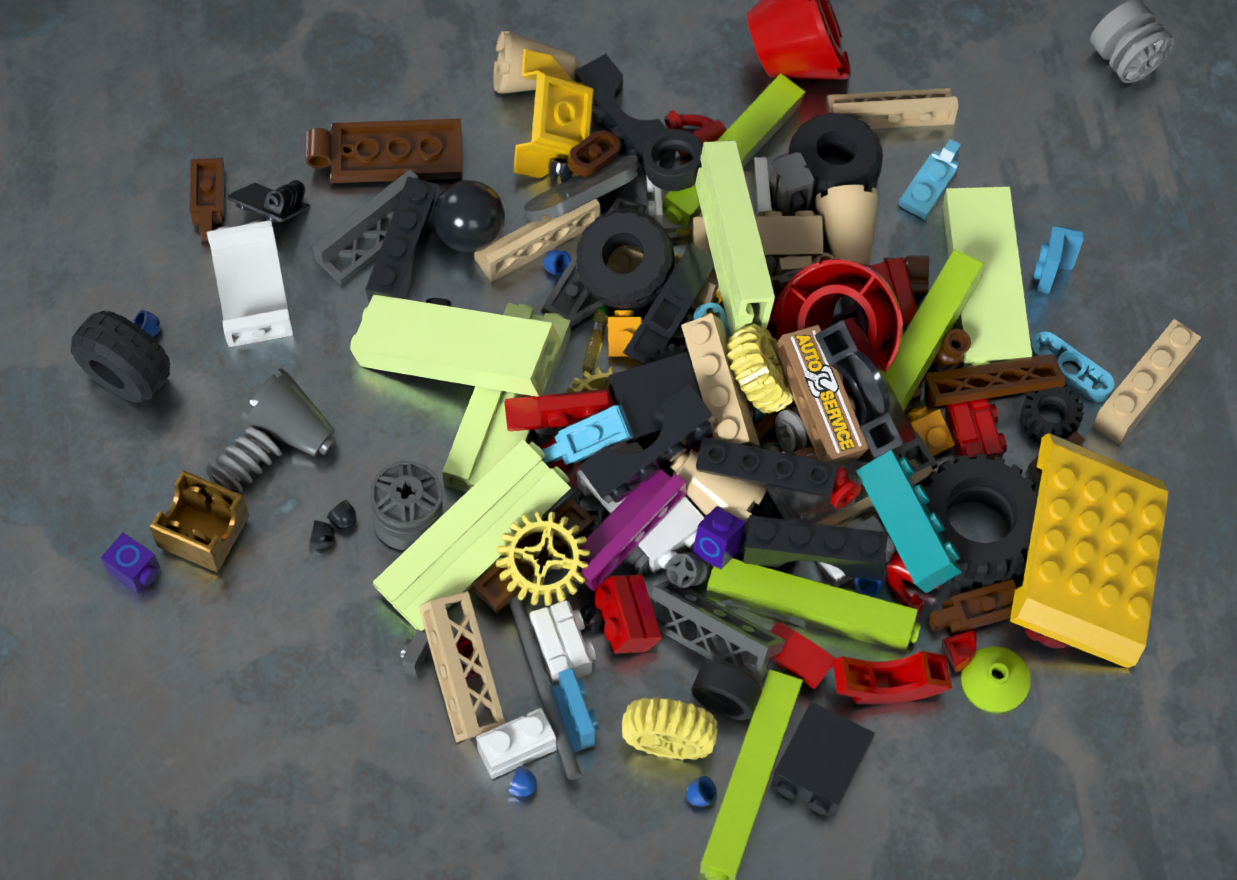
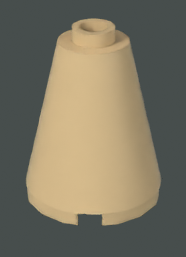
M501 31L496 46V51H499L498 60L494 61L493 81L496 93L505 94L536 90L535 80L521 77L523 49L551 55L569 77L575 80V70L580 68V62L576 61L574 54L510 31Z
M843 185L827 189L828 195L822 198L820 193L817 194L815 204L819 216H822L823 230L832 256L835 259L851 260L869 266L880 200L877 189L872 188L871 193L864 191V185Z
M690 450L687 454L684 453L674 460L671 468L675 470L672 477L677 474L686 482L687 495L705 516L718 506L746 522L749 519V515H752L750 511L755 503L759 505L768 488L767 485L698 472L696 470V463L699 452L695 450Z

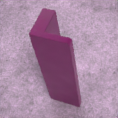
M657 467L659 472L650 480L641 482L587 538L586 543L578 547V549L590 550L589 557L580 559V561L588 563V567H585L582 571H577L585 577L584 583L590 589L595 591L687 495L686 482L677 474L671 478L662 469Z

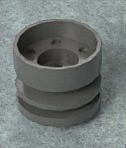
M399 461L386 466L376 475L371 485L373 526L378 537L388 546L399 550H407L443 515L442 485L437 474L428 466L415 461Z

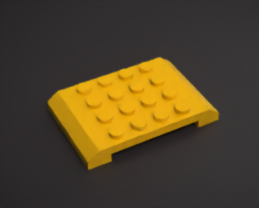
M1048 433L1041 439L1037 468L1042 469V476L1023 585L1015 590L1010 622L1123 667L1130 668L1137 664L1147 643L1169 492L1164 482Z

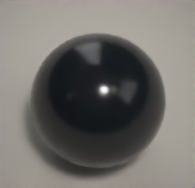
M463 180L449 185L438 196L433 208V224L438 236L447 246L460 252H478L491 246L500 236L505 224V210L499 195L490 186L475 180Z

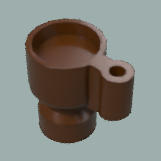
M908 255L904 258L913 295L927 296L929 292V256ZM884 257L883 262L888 261V260H892V259H895V258H885V257Z
M961 329L949 331L932 362L933 367L939 371L956 369L964 360V354L971 346L969 335Z

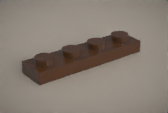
M572 498L554 512L555 519L553 523L559 524L565 516L568 518L567 525L565 526L566 530H569L574 525L579 527V531L573 536L574 539L584 536L595 526V518ZM543 532L528 535L517 545V548L524 549V547L537 546L541 542ZM553 534L552 545L554 550L560 554L565 553L569 549L562 539ZM544 543L543 551H541L539 556H533L534 560L539 559L537 563L540 565L539 574L542 573L546 562L552 561V557L547 558L549 554L546 552L547 543ZM514 558L519 573L526 580L532 582L534 578L533 568L529 564L521 562V559ZM495 564L472 584V589L475 594L497 613L519 594L522 588L518 586L514 591L509 592L507 586L513 579L500 580L499 577L508 568H500Z

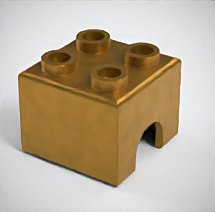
M182 470L173 485L175 488L173 502L165 514L162 511H158L150 525L151 533L158 548L218 573L250 516L244 495Z

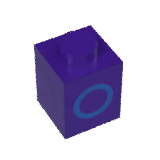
M716 506L698 524L693 554L721 570L740 551L746 522Z
M124 532L101 557L106 571L137 593L144 586L150 585L155 580L160 568L155 554Z

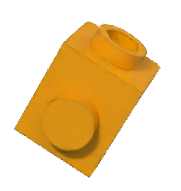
M614 310V316H608V357H629L623 351L641 324V316H634V310Z
M923 405L907 413L909 416L907 420L913 432L919 434L933 456L955 445L940 409L927 408L926 405Z

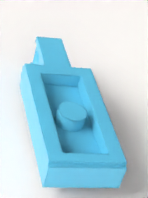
M950 139L941 153L935 150L932 155H929L899 199L898 206L926 220L956 176L960 163L955 160L959 156L961 144Z
M615 405L558 431L559 434L554 436L557 443L542 450L546 455L543 460L544 463L551 462V464L562 459L565 465L577 463L596 454L605 446L610 448L634 437L622 405Z

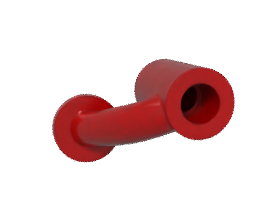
M674 110L669 111L668 115L664 116V123L668 130H683V126L699 127V129L691 133L700 139L702 146L704 142L717 141L726 132L725 126L718 119L714 121L709 117L695 114L678 115ZM678 151L680 156L688 154L683 151Z
M896 550L892 554L886 570L889 586L902 606L918 610L915 618L917 619L924 607L925 600L921 599L920 595L916 593L911 597L907 592L903 579L913 584L914 582Z

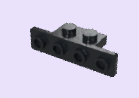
M711 438L702 439L696 463V470L698 472L827 498L832 496L838 467L835 463L801 457L790 452H776L755 445H741Z

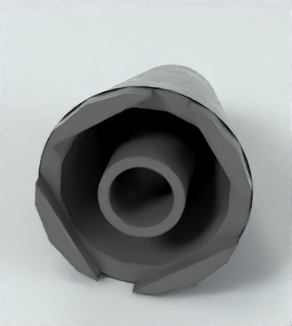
M280 368L278 370L279 378L272 374L252 397L249 404L254 408L250 414L244 411L241 421L314 457L319 453L326 455L336 442V439L333 437L335 429L290 374Z

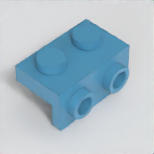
M1052 227L1047 244L1042 243L1039 258L1035 263L1033 278L1038 279L1036 292L1050 293L1058 268L1073 270L1084 240V232L1075 231L1070 227Z
M572 668L558 672L559 685L552 688L573 750L577 752L595 746V731L599 730V724L594 710L587 711L583 700L588 698L583 679H576Z

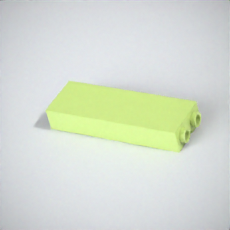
M736 140L704 142L700 158L702 168H698L695 186L730 335L732 336L737 330L752 324L760 325V328L764 327L766 330L775 295Z
M1010 187L947 188L942 208L948 259L955 249L984 263L982 278L956 321V328L965 331L971 339V346L964 354L961 368L1032 357Z
M373 294L369 306L363 311L360 327L352 337L350 350L361 367L539 397L548 375L546 372L547 365L553 362L561 340L553 323Z
M508 303L503 315L553 323L561 340L553 362L547 365L546 372L548 375L540 395H549L570 338V320L557 313H545L544 316L535 314V310L528 305ZM475 386L442 471L444 486L468 492L522 439L528 445L531 443L534 435L533 430L513 432L507 430L504 405L505 399L530 397L531 395Z
M522 439L373 581V586L416 630L425 632L419 610L421 605L431 600L466 592L472 587V584L496 563V560L504 556L496 552L497 546H509L501 539L503 533L515 535L510 529L512 522L517 523L523 528L521 517L527 515L531 523H534L535 512L540 511L543 518L569 493L571 487L567 484L570 481L567 475L557 466L550 469L542 461L546 455L535 443L531 442L528 445ZM453 604L445 605L446 611H447Z

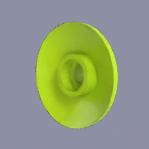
M989 646L977 650L972 662L961 671V685L967 698L978 708L992 713H1004L1017 708L1026 699L1030 690L1031 677L1027 665L1016 653L1003 647ZM995 670L1003 674L1004 678L995 679L992 676V672Z

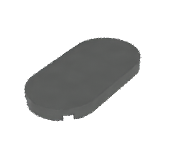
M635 155L618 157L592 176L583 177L577 175L539 194L524 206L528 220L541 222L543 220L541 216L547 214L550 218H557L628 183L636 177L637 172H641L642 166Z

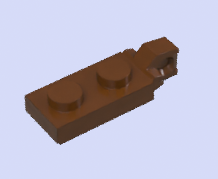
M223 158L191 159L190 215L193 225H199L201 242L209 241L207 232L215 230L214 224H222L224 212Z
M1010 579L951 596L948 601L941 604L943 609L930 613L927 621L931 632L944 630L949 627L952 633L964 632L1009 619L1014 593L1018 589L1015 580Z

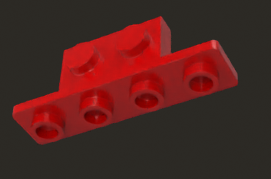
M608 389L540 395L539 397L509 398L504 401L507 430L509 432L571 426L613 407Z

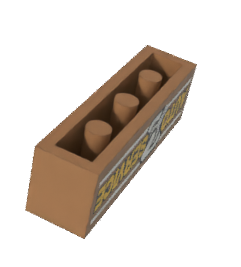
M819 325L782 335L773 349L818 460L840 465L859 459L869 447L855 415L854 401L850 396H847L842 384L843 376L835 368L829 366L815 337V334L821 332Z

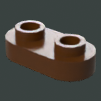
M596 131L571 149L567 165L573 173L579 176H592L616 159L621 146L620 141L611 132Z

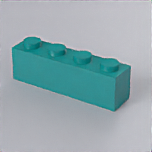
M889 450L856 471L916 586L925 593H928L962 573L956 562L960 559V555L950 540L946 542L941 534L945 527L935 512L930 513L926 505L930 502V499L920 484L915 485L911 477L916 474L915 470L905 456L900 458L892 450Z

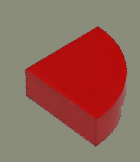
M974 629L942 639V648L955 673L963 670L972 662L977 647V636Z

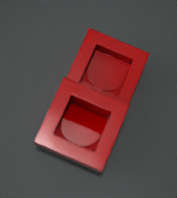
M777 621L769 632L784 639L785 643L782 652L769 658V660L782 670L785 668L789 669L815 689L833 666L832 661L836 658L805 636Z

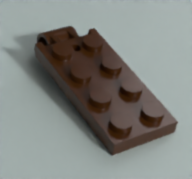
M461 118L332 123L330 131L323 128H313L306 133V163L313 168L331 166L330 183L395 181L409 169L420 180L462 179Z

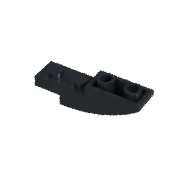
M691 242L689 243L623 351L625 355L644 365L645 360L647 361L652 351L655 352L658 350V347L662 345L665 347L711 273L714 267L712 255Z

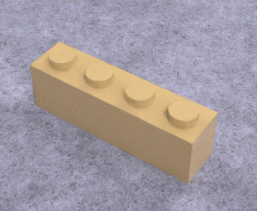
M768 211L764 212L763 216H755L765 256L772 255L775 260L789 255L811 256L813 260L815 256L823 255L822 216H814L813 211L795 212V216H782V212ZM699 213V217H693L692 244L712 255L702 213Z
M709 314L682 324L681 327L703 402L718 421L713 425L714 430L712 433L714 439L760 447L743 390H740V385L735 380L734 372L730 369L731 363L727 358L728 351L726 350L728 336L724 322L714 314Z
M1173 319L1100 408L1093 428L1120 446L1191 359L1202 337Z

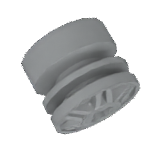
M1130 0L1116 7L1098 23L1090 38L1091 45L1103 59L1110 60L1111 69L1116 71L1118 77L1125 83L1138 81L1155 70L1168 57L1175 44L1172 35L1165 31L1161 23L1155 22L1154 14L1141 0Z

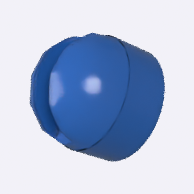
M549 250L547 256L543 259L544 268L550 274L562 276L571 261V256L563 250Z
M140 310L136 314L133 323L154 337L160 330L158 327L160 325L159 318L146 310Z
M854 578L852 589L856 593L875 597L881 590V581L869 579L873 584L863 592L859 587L868 579Z
M518 766L508 793L518 797L530 796L537 788L535 775L530 770Z
M701 776L688 784L686 797L692 805L704 807L716 801L717 789L709 777Z

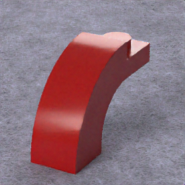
M920 651L911 656L891 661L875 662L844 656L832 661L837 693L852 696L853 702L856 704L881 705L902 703L930 697L952 688L946 655Z

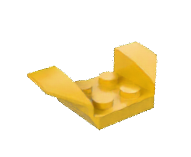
M523 49L521 77L536 81L532 141L515 145L513 173L542 178L549 173L550 158L568 159L571 149L590 135L593 88L573 81L551 55Z

